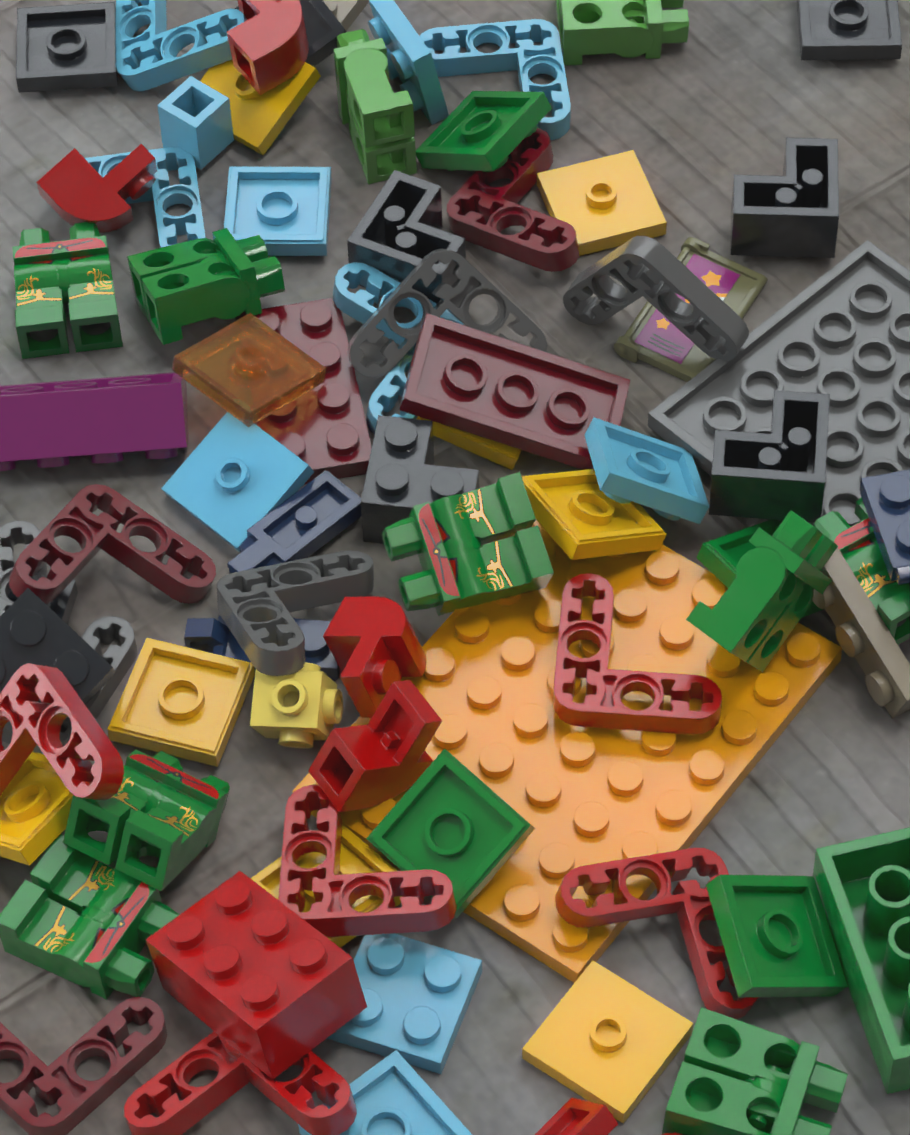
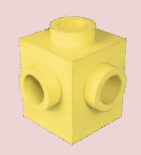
M306 662L304 667L298 672L284 676L266 675L256 669L250 726L265 738L279 739L278 744L282 746L302 749L312 748L314 740H326L334 724L340 723L343 714L342 692L340 689H337V684L323 671H320L321 667L313 663Z

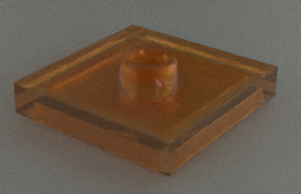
M249 313L175 355L172 371L247 427H250L324 383L326 367Z

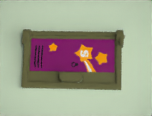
M688 237L681 246V252L677 259L743 319L768 279L758 272L710 251V244L694 237ZM676 294L677 297H679L681 300L691 304L687 299H685L679 294ZM648 301L624 336H620L613 346L619 356L635 364L639 359L686 382L690 381L716 360L698 348Z

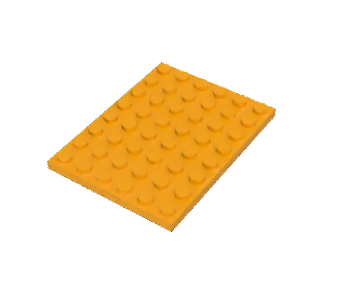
M536 520L532 527H539L554 571L547 587L471 607L455 609L422 646L426 655V668L423 676L402 677L401 681L411 680L442 719V723L425 749L431 759L434 761L443 749H446L535 827L532 833L463 912L575 983L592 960L595 962L599 960L629 921L590 928H579L568 924L560 917L555 905V896L564 876L570 870L584 865L688 849L841 661L842 648L804 625L797 623L765 670L761 672L730 653L686 620L699 601L713 609L728 589L713 573L663 544L660 550L571 560ZM592 573L602 576L613 587L614 607L609 669L699 675L708 677L718 685L722 694V709L719 723L712 730L704 734L692 735L578 727L569 725L559 719L555 713L553 703L554 677L562 594L565 584L571 578L579 574ZM583 597L581 620L592 621L594 597ZM578 640L568 647L570 653L579 658H590L600 650L597 644L589 640ZM576 677L573 702L584 703L586 697V678ZM640 691L630 692L621 699L626 707L636 711L644 710L654 702L651 696ZM664 695L663 710L670 711L671 696ZM697 698L690 699L689 710L701 711L702 700ZM359 716L351 726L366 725L371 718H361ZM308 773L294 788L292 793L303 786L318 784L311 774ZM410 787L396 797L390 798L377 806L341 812L342 824L398 871L401 870L366 838ZM318 810L311 811V815L317 818ZM632 875L626 879V887L629 893L639 900H647L656 889L654 882L644 875ZM610 880L611 882L603 894L612 893V880ZM578 886L572 898L583 899L586 908H591L596 897L602 894L586 895L583 886Z

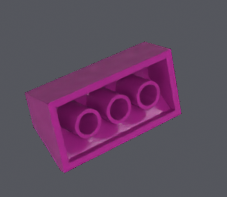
M185 371L0 386V471L15 469V461L37 459V467L40 468L66 466L70 464L69 456L91 455V463H113L124 460L123 452L145 451L146 459L172 458L178 456L177 448H185L189 442Z

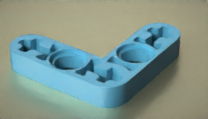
M116 0L117 71L132 90L145 91L232 60L226 32L243 23L247 18L240 10L231 8L167 31L166 0ZM150 24L148 29H146L142 34L133 37L135 32H137L141 27ZM195 43L193 48L186 54L176 57L184 47Z
M543 19L436 27L421 33L420 38L432 54L438 77L517 70L521 92H544L549 103H551L552 117H544L537 124V128L546 131L550 140L561 138L570 129L571 103L560 36L557 27L551 22ZM533 42H540L541 45H533ZM483 43H494L501 47L492 53H483L476 49L478 45ZM510 43H515V48L510 49ZM466 47V52L460 53V48ZM442 50L443 53L435 54V51ZM537 74H548L553 76L555 80L549 84L541 85L533 83L530 78Z
M179 147L148 150L156 159L157 172L153 175L156 180L141 197L133 200L129 196L125 200L126 203L154 201L160 248L178 244L177 235L187 234L188 241L206 238L193 156ZM131 152L88 157L85 159L104 177ZM178 170L180 184L170 185L168 171ZM174 204H185L191 207L188 213L181 216H172L165 212L168 207Z
M353 262L344 265L338 270L333 287V301L343 313L364 324L378 309L373 306L374 302L378 304L380 296H383L380 301V307L401 283L370 265ZM358 285L366 287V291L360 289L356 294L348 291V288L355 289ZM408 297L396 304L395 307L408 308L416 316V319L409 323L396 322L400 327L412 328L420 323L423 317V308L418 300ZM429 300L432 303L433 307H435L436 303ZM447 309L440 316L441 318L462 324ZM384 319L376 325V328L385 332L383 336L388 339L391 338L399 345L404 341V337L390 330ZM416 343L394 368L389 371L370 397L366 413V423L374 434L378 415L383 416V411L389 412L397 403L398 396H403L407 381L405 372L410 369ZM400 411V415L393 414L391 416L417 419V416Z

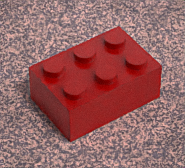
M241 871L230 877L146 939L163 989L272 1080L367 1008L353 957Z

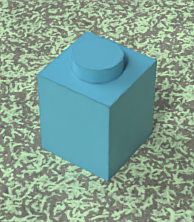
M192 76L157 105L163 148L179 147L193 156L195 167L200 170L234 141L229 98Z

